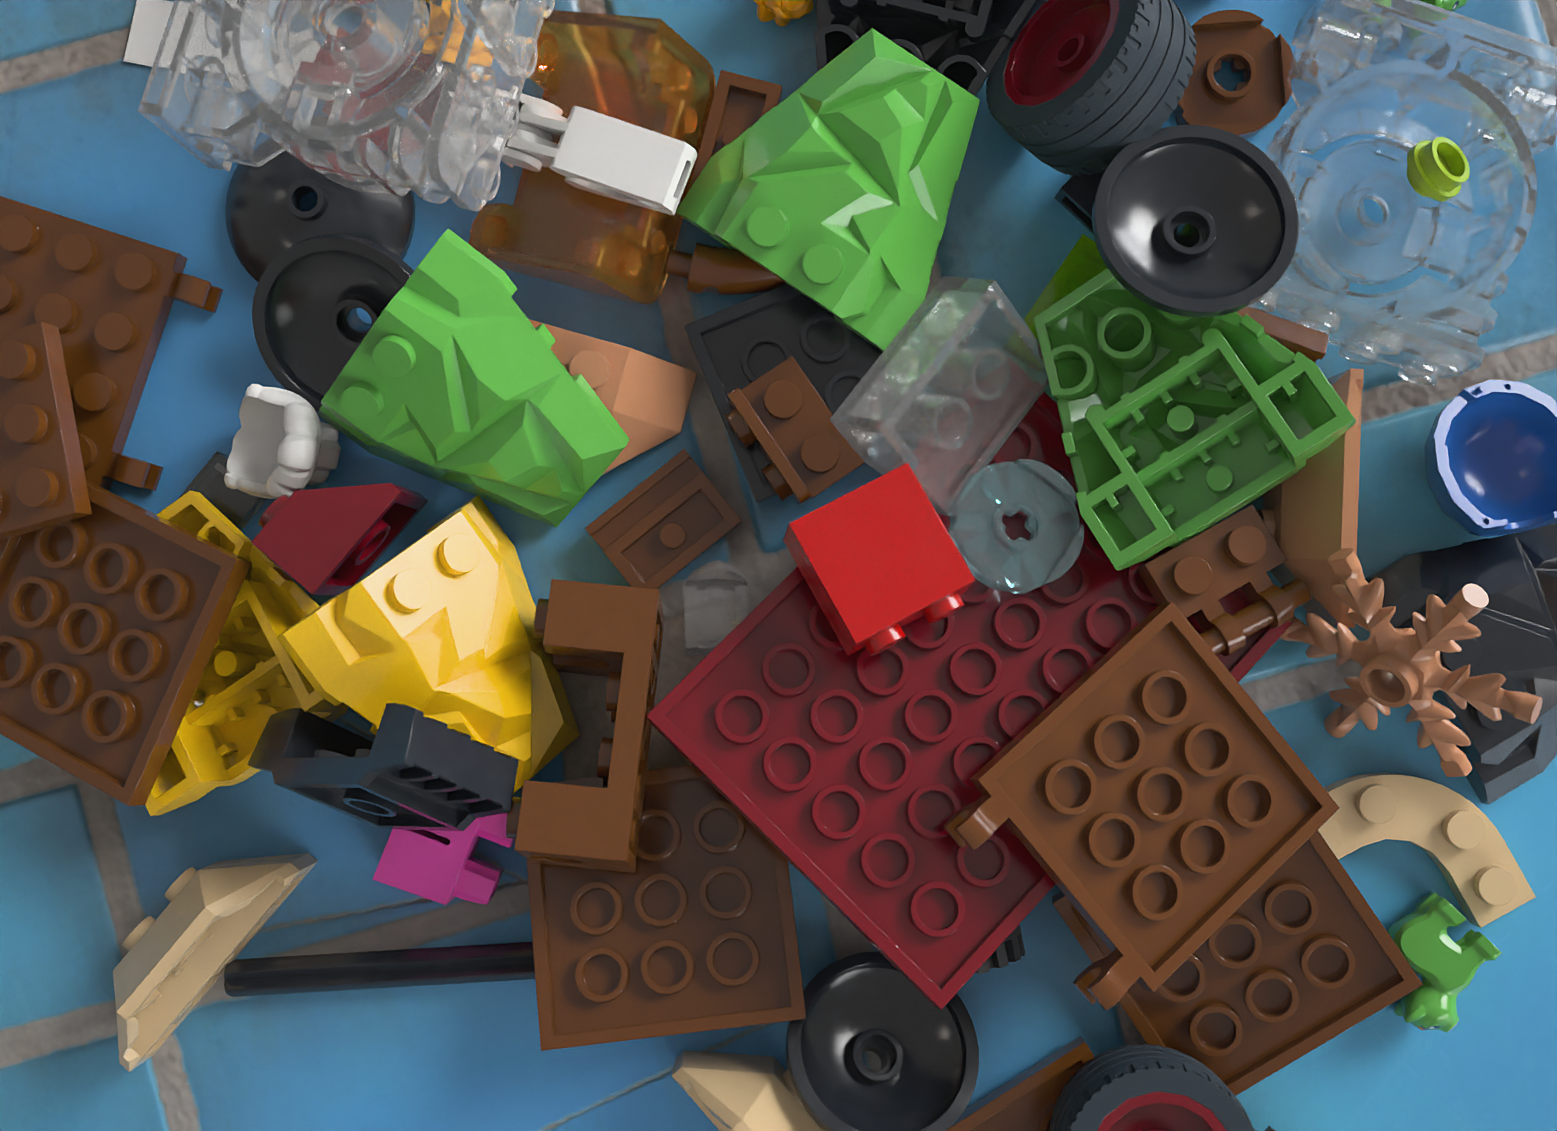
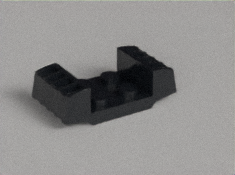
M387 703L374 742L313 713L304 712L302 708H291L272 714L247 765L271 772L274 783L278 786L379 829L464 831L476 818L510 812L518 759L501 752H496L494 747L471 740L470 735L447 728L448 724L423 716L424 712L405 704Z

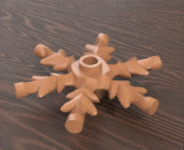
M1353 548L1341 549L1329 557L1328 562L1334 574L1340 577L1345 584L1332 585L1331 588L1333 594L1339 600L1355 611L1348 613L1346 616L1352 622L1368 630L1370 637L1365 641H1359L1344 624L1339 622L1336 630L1323 618L1310 612L1306 613L1308 625L1294 616L1289 620L1292 624L1279 637V639L1308 644L1309 647L1305 652L1308 658H1320L1336 654V666H1340L1352 659L1362 666L1363 669L1359 677H1351L1344 680L1351 688L1337 689L1329 692V696L1333 701L1342 704L1324 720V727L1330 735L1336 738L1344 737L1359 720L1364 723L1367 729L1376 730L1378 710L1384 715L1389 716L1390 707L1398 708L1409 704L1412 709L1406 717V723L1419 722L1417 731L1418 747L1422 749L1430 745L1435 747L1440 757L1441 768L1446 777H1465L1472 771V765L1466 754L1456 747V745L1470 746L1471 742L1462 730L1448 720L1454 719L1456 715L1449 708L1432 699L1435 691H1444L1457 706L1464 710L1466 709L1467 702H1469L1492 721L1501 720L1500 709H1503L1516 719L1533 724L1542 707V697L1527 692L1507 691L1500 688L1506 681L1503 674L1490 673L1469 677L1470 665H1464L1452 672L1441 665L1440 651L1453 653L1462 650L1453 640H1468L1481 636V631L1477 626L1467 621L1488 605L1489 598L1483 588L1472 583L1466 584L1454 595L1447 605L1438 596L1429 594L1426 600V618L1417 612L1412 614L1415 630L1412 628H1394L1390 620L1396 611V606L1382 608L1385 589L1383 579L1375 578L1370 583L1365 580L1360 560Z

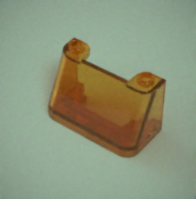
M532 8L527 30L520 46V57L529 78L544 89L542 100L548 101L562 109V116L567 119L572 107L579 106L686 142L696 150L697 157L677 206L678 208L689 192L716 90V78L709 61L660 18ZM542 166L540 172L523 168L513 206L499 202L486 204L478 212L477 217L472 223L468 244L501 269L618 300L649 305L658 299L665 286L668 276L666 268L671 249L675 250L683 217L676 212L673 216L575 188L564 181L566 176L556 173L549 167Z

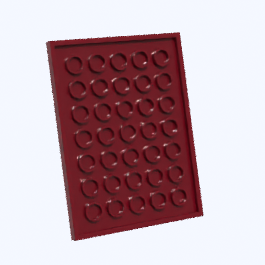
M1009 358L900 465L909 463L976 580L960 596L965 604L962 608L931 625L928 624L924 616L901 627L906 635L904 639L876 655L870 656L864 647L847 656L797 566L646 715L647 721L936 1009L940 1010L945 1007L1055 885V882L1005 822L975 850H971L968 845L960 848L943 826L959 810L982 796L969 779L1158 607L1137 570L1172 550L1170 547H1165L1142 562L1120 571L1115 569L1080 514L1075 494L1078 493L1070 457L1066 455L1061 434L1064 431L1057 403ZM1241 587L1218 600L1224 611L1230 615L1251 604ZM1193 615L1186 618L1198 634L1203 632ZM1288 621L1277 628L1266 626L1245 638L1246 644L1243 648L1229 656L1221 654L1216 656L1239 683L1292 623Z

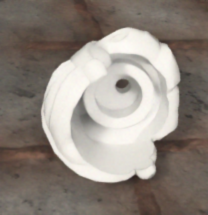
M251 384L247 388L239 410L242 427L233 438L232 451L226 464L225 485L231 489H239L253 496L277 499L282 495L290 497L294 491L304 489L307 484L317 485L324 483L330 470L336 469L338 466L341 447L338 443L339 430L331 424L320 422L318 414L312 405L298 394L281 388L264 387L259 384Z

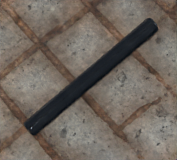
M533 942L235 959L227 964L224 970L225 992L231 997L535 979Z

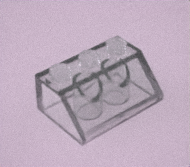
M943 276L829 420L862 460L882 475L908 462L936 512L941 515L950 516L1049 385L1040 343L995 280Z

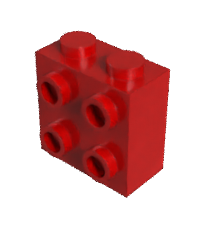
M908 462L789 523L783 539L847 656L864 647L870 656L876 655L904 639L906 635L901 627L924 616L928 624L931 625L953 614L965 605L960 596L976 581Z

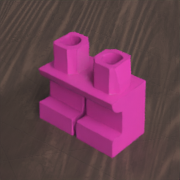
M507 813L476 818L464 831L392 829L372 880L447 905L455 897L487 905L494 897L504 869L474 857L481 837L508 848L514 845L515 839L506 837Z

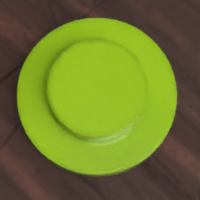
M1437 137L1433 141L1422 140L1408 151L1407 179L1412 188L1421 196L1430 197L1439 202L1448 201L1460 192L1461 184L1469 178L1470 168L1466 156L1448 138Z

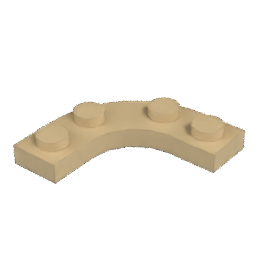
M1388 772L1355 775L1323 787L1340 808L1318 831L1338 860L1363 846L1384 839L1408 841L1422 848L1439 867L1468 921L1479 928L1536 898L1506 842L1494 824L1472 802L1448 787L1427 779Z

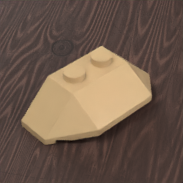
M309 853L221 860L198 871L194 867H190L174 881L164 895L171 903L156 920L152 916L147 917L128 935L122 946L129 952L113 970L120 1065L130 1072L158 1051L224 973L225 966L236 959L318 862Z
M685 1050L675 1058L671 1076L719 1131H826L808 1113L794 1089L789 1071L785 1070L774 1056Z

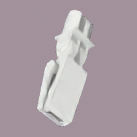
M456 78L453 88L470 100L449 96L444 111L453 119L473 129L440 120L435 131L438 138L494 155L511 168L515 165L540 172L542 166L549 167L556 173L566 176L564 181L575 188L674 216L697 157L696 150L688 143L579 106L572 107L567 119L562 116L563 111L558 106L548 101L516 92L507 84H504L501 91Z

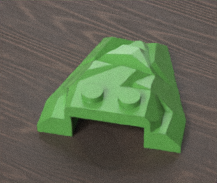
M872 28L777 106H774L759 118L757 122L732 142L714 154L677 208L676 213L727 248H735L832 313L835 320L889 355L925 300L939 242L941 243L947 221L946 217L955 185L958 182L980 99Z
M448 228L420 262L406 284L382 311L321 400L322 406L319 409L318 416L372 455L473 495H479L483 499L557 528L622 452L630 439L582 374L571 376L550 349L556 340L546 326L542 323L534 328L511 296L517 288L507 274Z
M1108 268L1034 317L1051 393L1056 399L1064 431L1061 435L1065 452L1070 457L1078 490V493L1075 494L1080 514L1117 571L1142 562L1165 547L1173 549L1215 525L1297 474L1306 466L1307 459L1330 446L1356 423V419L1317 364L1299 351L1294 354L1266 334L1264 326L1247 314L1242 317L1237 312L1222 316L1201 318L1171 314L1154 308L1132 295L1114 278Z

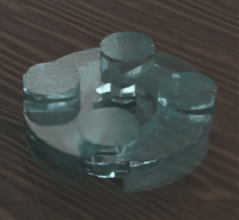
M1017 459L1015 462H1001L986 466L962 486L952 505L950 512L951 525L949 526L948 533L971 573L978 581L999 591L1025 594L1057 580L1071 568L1083 546L1084 524L1079 526V514L1075 507L1078 504L1075 491L1060 473L1048 465L1035 460ZM1018 511L1024 512L1028 517L1024 527L1032 533L1030 539L1026 540L1022 537H1018L1015 540L1010 539L1005 534L1006 526L1002 523L1003 514L1011 517Z

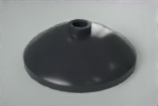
M310 118L291 122L276 128L262 137L247 151L234 171L229 184L225 205V220L230 243L237 258L246 271L259 282L265 269L279 254L299 241L318 235L345 234L367 239L383 246L403 260L414 232L415 201L408 176L399 160L388 147L356 134L333 119ZM310 192L317 193L318 200L316 206L310 211H301L299 207L301 198Z
M1177 125L1162 128L1158 132L1156 131L1151 138L1131 142L1115 156L1103 174L1094 197L1092 226L1101 258L1114 278L1126 290L1144 303L1159 310L1185 317L1201 318L1237 312L1260 300L1276 285L1288 268L1296 250L1299 236V215L1294 194L1285 176L1277 165L1254 144L1231 132L1201 125ZM1182 235L1187 237L1193 247L1188 248L1178 244L1173 236Z
M326 234L310 237L295 243L279 254L262 274L255 290L252 307L255 339L263 360L276 380L285 390L300 395L312 405L316 412H319L322 406L321 400L382 311L406 284L414 270L401 258L383 246L367 239L345 234ZM357 308H362L369 314L372 324L365 323L358 317Z
M878 951L857 953L841 958L821 970L803 990L807 1019L788 1022L786 1060L792 1084L800 1101L819 1125L826 1131H946L959 1119L966 1109L976 1086L979 1069V1047L971 1017L957 993L942 1010L936 1009ZM872 1051L876 1053L881 1060V1069L878 1071L869 1069L863 1062V1052Z

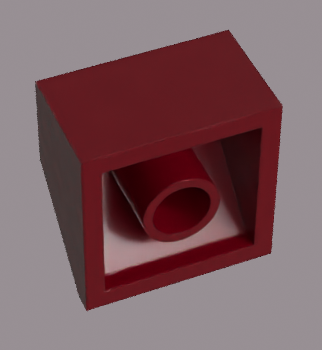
M392 483L294 491L290 497L287 495L280 496L265 510L259 520V525L263 529L251 543L312 595L337 596L362 580L425 506L428 500L419 492Z

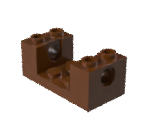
M552 579L549 599H538L534 620L535 638H542V651L552 653L554 657L553 665L557 672L609 677L606 711L611 712V723H615L613 738L602 737L599 749L597 776L603 779V787L607 788L524 780L522 798L513 797L511 810L507 813L506 837L515 839L514 850L532 863L635 873L652 725L647 721L646 715L655 707L665 623L658 589Z

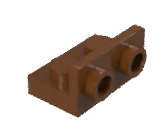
M790 356L740 390L737 387L727 394L728 402L733 410L724 415V417L745 448L754 442L760 447L770 462L761 471L782 502L793 496L798 505L802 507L864 465V460L793 356Z

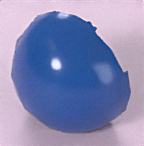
M1490 379L1463 389L1436 416L1424 446L1427 483L1442 512L1469 534L1482 537L1512 534L1556 523L1557 402L1550 395L1518 381Z

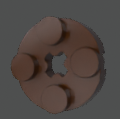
M1242 10L1213 12L1195 22L1192 28L1196 37L1194 39L1197 43L1195 47L1197 50L1196 62L1192 69V76L1188 81V87L1185 88L1182 99L1179 100L1178 106L1173 111L1177 125L1209 126L1231 132L1244 139L1256 135L1270 125L1286 105L1295 85V61L1291 48L1283 36L1279 34L1275 37L1270 29L1261 25L1264 19L1251 12ZM1222 62L1230 63L1232 72L1243 73L1244 82L1238 83L1233 91L1223 89L1222 85L1217 84L1214 79V74L1219 72Z

